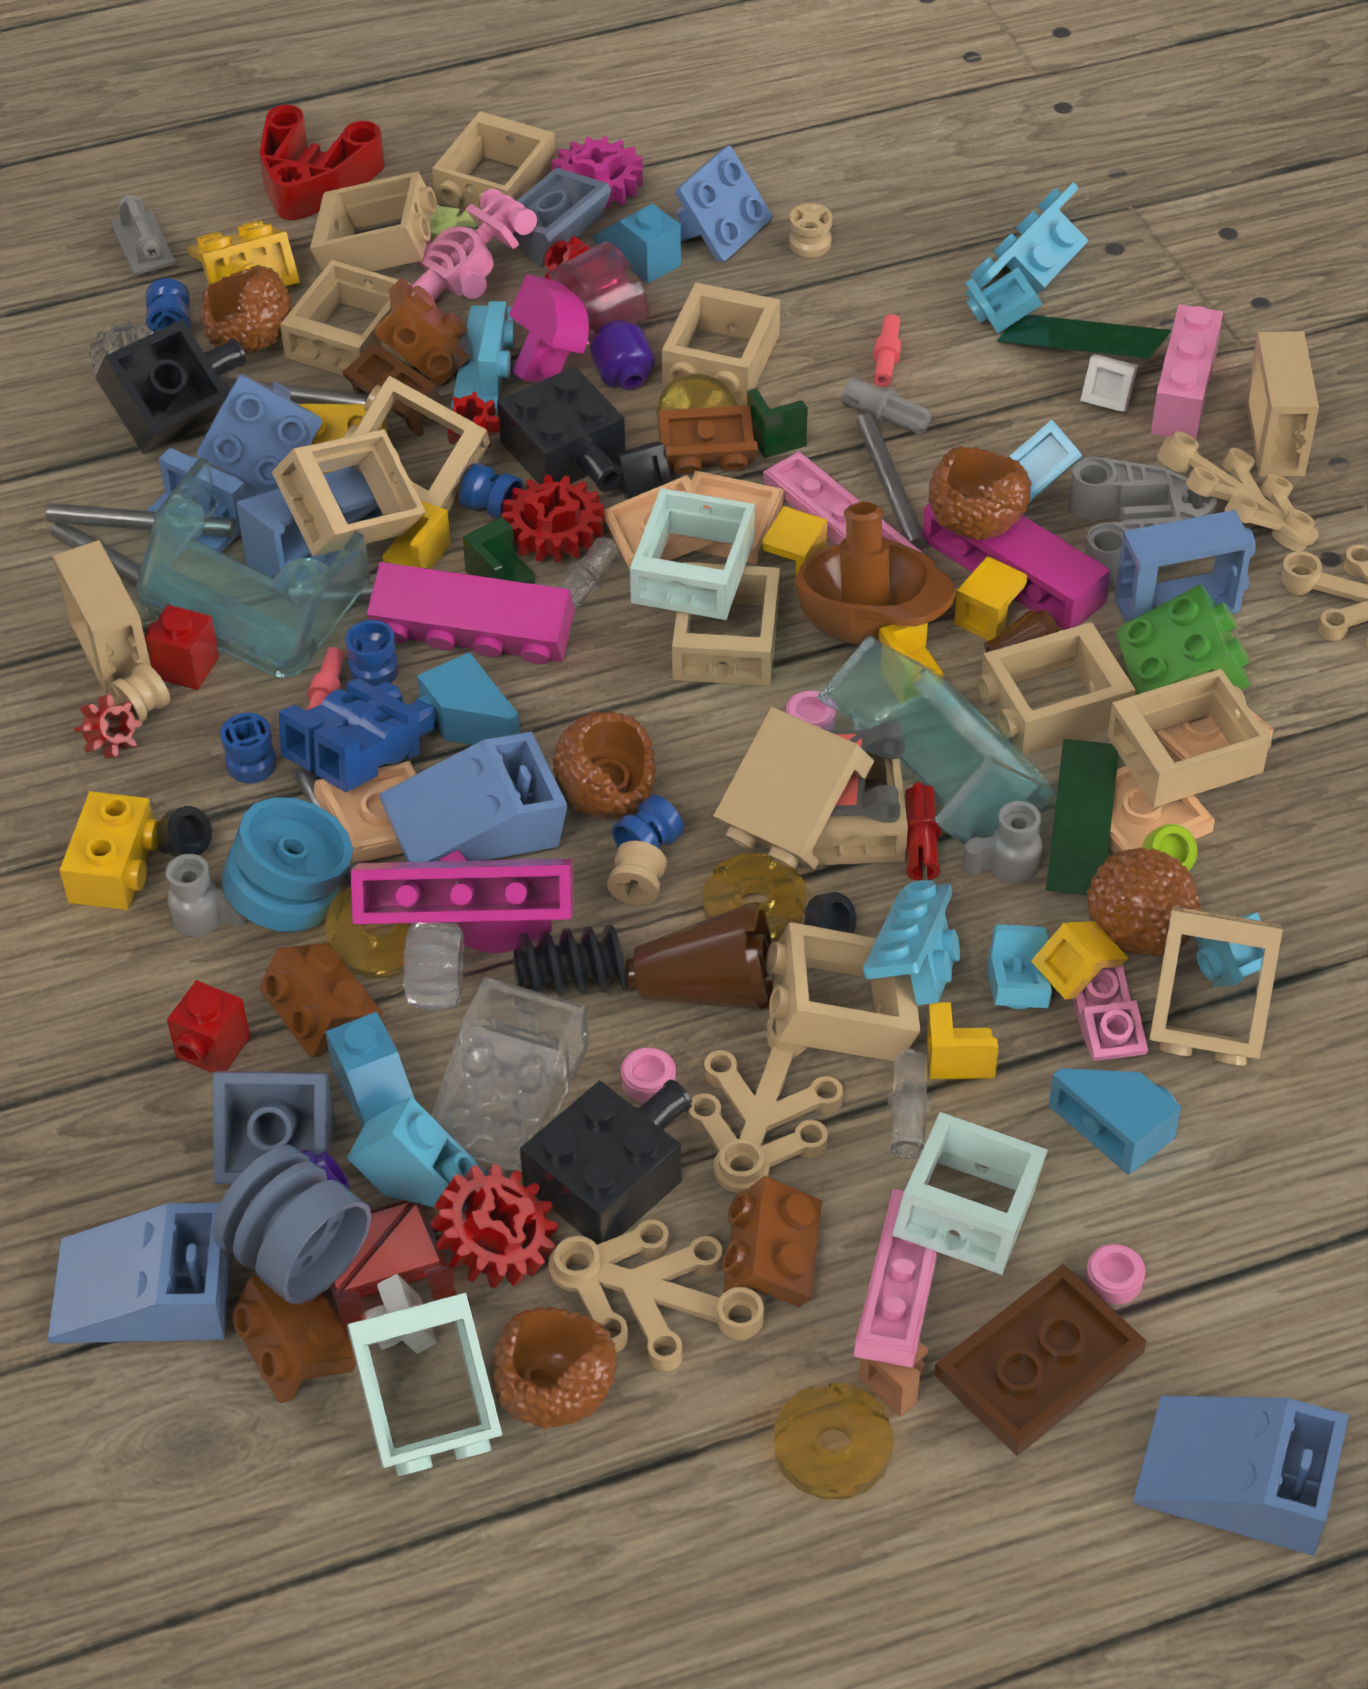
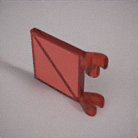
M403 1200L370 1210L372 1219L369 1232L358 1255L346 1271L329 1287L346 1337H349L348 1324L365 1320L361 1298L380 1293L377 1284L395 1274H398L407 1284L426 1278L433 1301L457 1295L453 1284L455 1279L452 1269L446 1262L442 1251L438 1250L435 1245L438 1241L422 1203Z

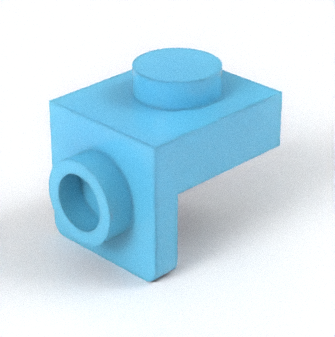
M1019 267L983 291L980 290L973 278L965 282L973 295L972 298L966 301L980 324L988 319L997 334L1043 305Z
M1258 912L1242 916V918L1261 921ZM1194 937L1199 948L1196 955L1198 965L1204 976L1212 981L1214 987L1234 986L1243 982V977L1260 970L1264 948Z
M998 924L994 927L986 969L995 1005L1007 1006L1013 1009H1026L1028 1007L1048 1008L1052 992L1050 982L1031 962L1048 941V933L1045 927Z

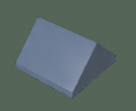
M560 168L554 169L516 200L523 204L525 208L532 210L537 216L536 227L531 233L527 235H521L517 232L513 233V236L519 243V247L542 268L545 265V255L554 243L561 240L569 242L572 236L578 238L602 218L611 192L608 183Z
M214 1071V1184H233L236 1178L256 1158L275 1147L290 1145L300 1151L311 1150L318 1155L326 1152L331 1156L335 1114L327 1072Z

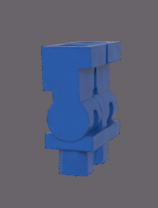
M357 678L347 683V691L344 689L334 690L326 696L321 705L305 711L293 705L279 711L281 755L309 772L315 770L316 776L340 790L348 792L377 777L378 767L386 763L391 765L397 764L404 758L409 760L420 755L419 738L434 730V710L430 704L422 700L409 705L403 703L402 694L398 687L387 681L374 687Z

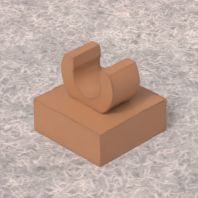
M919 1341L913 1368L860 1358L859 1378L901 1417L918 1401L920 1375L927 1367V1364L921 1358L928 1353V1349Z

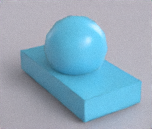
M1050 420L1009 457L1013 460H1018L1020 465L1028 472V477L1032 482L1030 487L1031 502L1041 492L1047 490L1056 479L1079 461L1083 455L1055 422Z

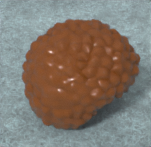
M256 265L250 267V269L232 273L229 277L225 276L222 280L209 284L207 289H205L202 296L203 303L201 308L203 313L201 314V320L205 328V335L209 338V343L214 344L215 347L234 338L241 344L246 354L258 352L262 348L276 343L282 336L280 324L291 311L288 288L284 286L283 281L279 278V274L273 268H267L266 266Z
M959 446L952 448L948 451V454L943 455L939 465L934 469L933 477L929 483L928 500L937 523L942 527L966 538L972 537L975 540H986L989 537L1003 535L1006 530L1011 529L1017 523L1022 514L1027 510V504L1030 502L1032 482L1028 477L1027 470L1020 465L1018 460H1013L1011 457L1005 458L1003 455H996L995 452H989L986 449L980 450L978 447Z
M613 711L589 712L586 716L578 718L575 723L570 724L564 730L554 750L553 770L556 774L555 781L565 800L575 810L590 814L592 817L601 816L605 820L623 818L625 815H634L637 812L638 805L650 796L649 793L653 790L655 783V752L651 749L652 741L646 729L641 727L640 722L633 716Z
M1140 847L1126 851L1121 850L1115 856H1109L1104 864L1100 865L1097 869V874L1093 876L1091 885L1087 890L1090 920L1095 921L1124 953H1132L1133 955L1160 956L1164 954L1172 906L1201 910L1200 898L1197 894L1195 882L1186 866L1182 865L1177 858H1173L1169 854L1154 848L1148 850ZM1182 934L1180 947L1184 946L1191 936Z
M537 1307L533 1310H524L519 1314L513 1315L509 1323L503 1327L501 1337L497 1340V1344L494 1347V1356L491 1362L493 1368L492 1390L496 1394L502 1408L509 1412V1416L512 1419H517L524 1423L530 1422L534 1426L544 1429L574 1424L584 1417L591 1416L601 1406L610 1386L615 1380L613 1374L617 1370L615 1343L609 1338L610 1332L604 1330L601 1323L587 1315L582 1316L576 1312L570 1313L565 1308L547 1307L545 1309L544 1307Z

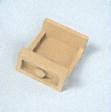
M771 706L713 816L728 828L725 836L736 844L753 850L757 843L770 849L767 854L769 858L787 868L795 870L798 863L815 870L820 860L812 854V849L851 775L854 774L865 779L874 760L858 744Z

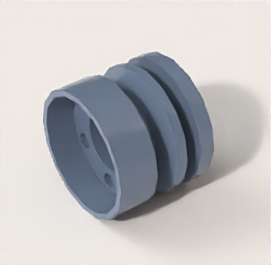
M290 1145L275 1147L256 1158L236 1178L225 1193L215 1213L212 1234L216 1244L226 1252L234 1254L236 1260L242 1265L252 1269L256 1268L258 1277L262 1282L285 1301L297 1305L311 1301L327 1290L346 1271L358 1255L368 1235L372 1216L368 1204L341 1183L335 1180H327L325 1170L310 1162L309 1157L299 1149Z

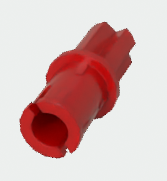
M915 782L913 787L907 788L905 791V809L908 826L906 874L912 880H923L922 863H924V866H927V879L933 880L940 874L938 840L942 836V826L937 822L935 789L932 786L924 785L923 782Z

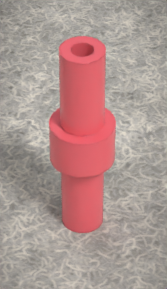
M894 314L886 315L883 318L881 336L876 339L873 358L876 362L874 383L880 387H887L891 384L894 365L900 359L902 345L898 336L901 320Z
M330 647L326 650L320 672L312 677L307 692L310 700L307 710L321 705L328 694L340 689L341 683L338 677L345 659V653L341 649Z

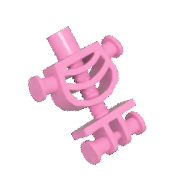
M497 189L486 190L480 198L481 209L472 204L466 208V211L479 228L474 231L464 226L450 227L442 231L432 242L427 241L423 261L414 262L422 266L426 272L411 286L413 288L416 285L422 287L431 295L433 300L439 297L446 289L458 297L463 294L469 299L480 297L487 287L485 277L491 272L494 265L492 254L486 247V244L492 238H496L514 250L519 243L513 236V233L517 232L521 235L531 233L537 224L536 214L510 196L502 194Z

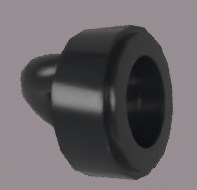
M183 806L169 810L163 815L159 823V850L161 853L170 854L175 858L184 854H202L212 840L210 820L203 811L193 806Z
M828 892L816 895L808 902L803 925L853 934L856 928L857 916L854 906L848 897L842 893Z

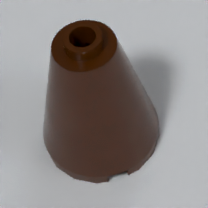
M759 902L747 903L636 946L634 957L626 959V976L629 988L631 990H638L643 1000L769 1010L773 981H767V977H770V974L766 971V956L772 943V936L764 909L759 910Z

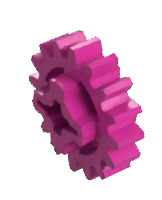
M603 136L600 141L586 137L585 144L582 145L572 141L570 142V151L559 149L558 158L552 159V171L560 168L608 183L611 192L605 209H610L612 201L622 205L625 204L626 195L636 197L638 195L637 187L643 186L642 156H636V148L634 146L624 149V141L621 139L614 144L608 143L607 136Z

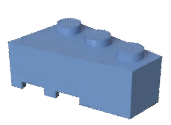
M349 466L323 474L347 524L383 516L364 475L355 468ZM280 489L236 502L247 569L284 599L289 597V585L310 583L366 545L313 557Z

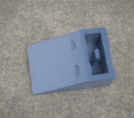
M532 732L484 739L380 793L381 803L407 862L440 861L441 858L457 850L460 851L467 861H478L559 847L567 810V803Z
M220 1203L164 1204L61 1238L48 1332L49 1343L225 1340L233 1254L226 1252L216 1244L212 1234L214 1216Z
M1161 1396L1133 1503L1315 1556L1327 1519L1349 1415L1291 1398Z

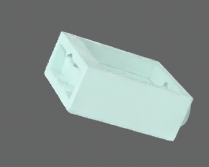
M660 488L630 566L631 603L726 620L755 539V504ZM703 505H707L711 509H706L703 507ZM673 533L733 544L724 570L660 559L669 534Z
M940 1112L903 1193L892 1236L1002 1275L1034 1195L1048 1150ZM939 1163L1015 1190L1016 1192L1008 1212L1005 1213L929 1186L928 1182L936 1164ZM949 1230L957 1231L960 1236L952 1235Z
M466 1293L347 1325L382 1468L395 1465L397 1476H402L433 1467L430 1455L454 1449L456 1460L491 1451L489 1439L501 1436L502 1431ZM454 1323L480 1425L394 1448L368 1345Z

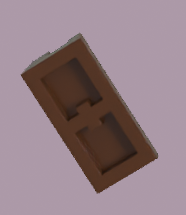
M375 343L342 371L344 378L351 382L356 393L369 395L375 386L379 385L382 387L388 376H391L443 405L434 383ZM396 400L390 410L405 419L408 428L412 432L422 436L424 430L420 422L424 415Z

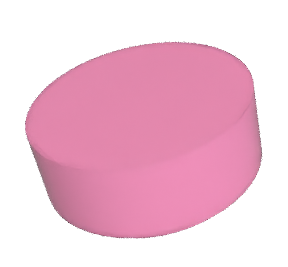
M803 691L792 696L786 705V713L826 731H832L835 726L836 707L833 700L824 693Z
M657 1048L635 1050L624 1059L621 1066V1084L624 1092L631 1099L640 1103H644L667 1080L676 1081V1067L673 1059L666 1052Z
M1120 1244L1104 1245L1096 1249L1089 1257L1085 1275L1086 1284L1105 1303H1128L1135 1299L1142 1290L1145 1265L1139 1254L1127 1246Z

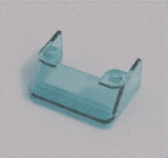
M199 457L156 513L136 585L140 605L146 613L155 618H159L167 604L210 615L213 620L218 649L272 676L279 678L295 676L305 669L370 581L364 535L355 531L330 566L311 558H298L287 563L275 579L196 541L205 528V520L218 506L209 462L207 459Z
M871 636L864 640L817 696L822 704L847 715L855 723L851 730H869L882 723L892 721L902 725L905 753L900 760L924 785L932 786L935 789L936 797L944 804V807L934 818V821L940 827L945 828L950 835L962 844H966L973 837L987 838L993 836L998 829L999 811L1005 804L1013 801H1024L1034 805L1040 811L1057 794L1056 789L947 680L929 667Z

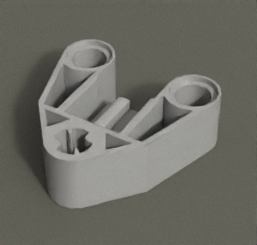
M1086 457L1077 461L1073 466L1069 508L1073 514L1082 519L1121 520V522L1097 524L1091 527L1087 533L1085 554L1098 560L1103 566L1110 569L1108 587L1115 586L1117 582L1124 531L1215 514L1217 498L1212 496L1204 497L1193 492L1186 485L1188 478L1165 467L1101 457ZM1182 562L1159 566L1158 573L1175 568Z

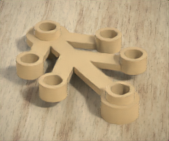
M1176 431L1173 436L1165 438L1157 453L1158 460L1169 469L1184 474L1189 473L1192 467H1194L1186 481V485L1193 492L1204 497L1212 496L1229 501L1225 507V512L1235 510L1242 523H1253L1273 529L1271 531L1273 538L1290 550L1304 551L1308 545H1313L1316 542L1319 533L1314 527L1315 522L1308 514L1293 508L1287 498L1293 489V485L1286 478L1270 473L1259 489L1250 474L1255 460L1247 452L1238 448H1231L1222 465L1231 473L1232 476H1230L1198 454L1199 443L1192 436ZM1264 496H1266L1267 498H1269L1272 503H1270L1268 500H1266V499L1264 498Z
M1365 545L1350 546L1346 550L1343 563L1344 570L1352 576L1363 577L1367 584L1368 547ZM1296 551L1288 554L1284 558L1280 578L1289 593L1306 595L1314 589L1361 602L1342 609L1330 608L1323 611L1318 625V633L1321 637L1329 641L1342 640L1347 635L1348 627L1368 621V585L1321 572L1322 564L1320 559L1309 552ZM1367 632V636H1366V640H1365V645H1366L1367 648H1368V632Z
M771 1017L767 1021V1043L771 1048V1052L755 1096L738 1072L737 1060L732 1053L725 1050H716L708 1054L704 1061L705 1080L711 1086L723 1090L745 1124L740 1138H736L721 1117V1103L714 1095L708 1093L695 1095L691 1098L692 1107L688 1110L689 1124L694 1129L705 1132L718 1152L714 1159V1176L717 1182L726 1190L734 1193L745 1192L763 1176L769 1177V1169L772 1166L797 1155L808 1159L818 1158L827 1150L828 1130L824 1124L816 1120L803 1121L796 1127L795 1133L762 1145L767 1131L813 1110L820 1114L835 1113L842 1105V1084L830 1076L819 1077L811 1083L810 1087L778 1101L793 1057L800 1055L807 1047L777 1042L776 1019ZM716 1066H725L729 1068V1070L725 1072H716L713 1070V1068ZM821 1092H830L835 1096L829 1099H824L819 1097L818 1094ZM700 1109H709L713 1113L708 1116H701L696 1112ZM812 1135L820 1140L815 1143H808L803 1138ZM737 1167H747L750 1170L741 1172L733 1169Z
M655 1219L645 1220L635 1230L598 1245L591 1239L583 1236H572L562 1240L552 1251L549 1258L550 1277L559 1288L568 1292L578 1293L590 1318L601 1323L604 1330L614 1328L620 1332L618 1336L610 1338L615 1343L616 1353L623 1350L627 1345L628 1326L626 1320L621 1315L612 1312L602 1287L624 1294L648 1341V1361L653 1368L659 1371H671L681 1364L683 1344L681 1338L669 1330L656 1304L716 1322L723 1334L738 1341L747 1340L755 1336L763 1326V1301L755 1291L749 1288L735 1287L723 1293L719 1298L669 1282V1280L692 1271L701 1276H710L721 1269L723 1248L721 1243L711 1236H700L694 1239L689 1247L664 1257L662 1256L669 1248V1231L663 1222ZM648 1235H657L661 1238L660 1241L653 1244L646 1243L642 1239ZM707 1251L715 1256L710 1260H700L696 1255ZM637 1253L647 1259H656L634 1269L615 1265V1263ZM575 1264H582L587 1267L579 1271L569 1269ZM743 1315L750 1319L743 1323L731 1321L733 1317ZM661 1346H670L675 1350L674 1353L668 1356H662L655 1352Z

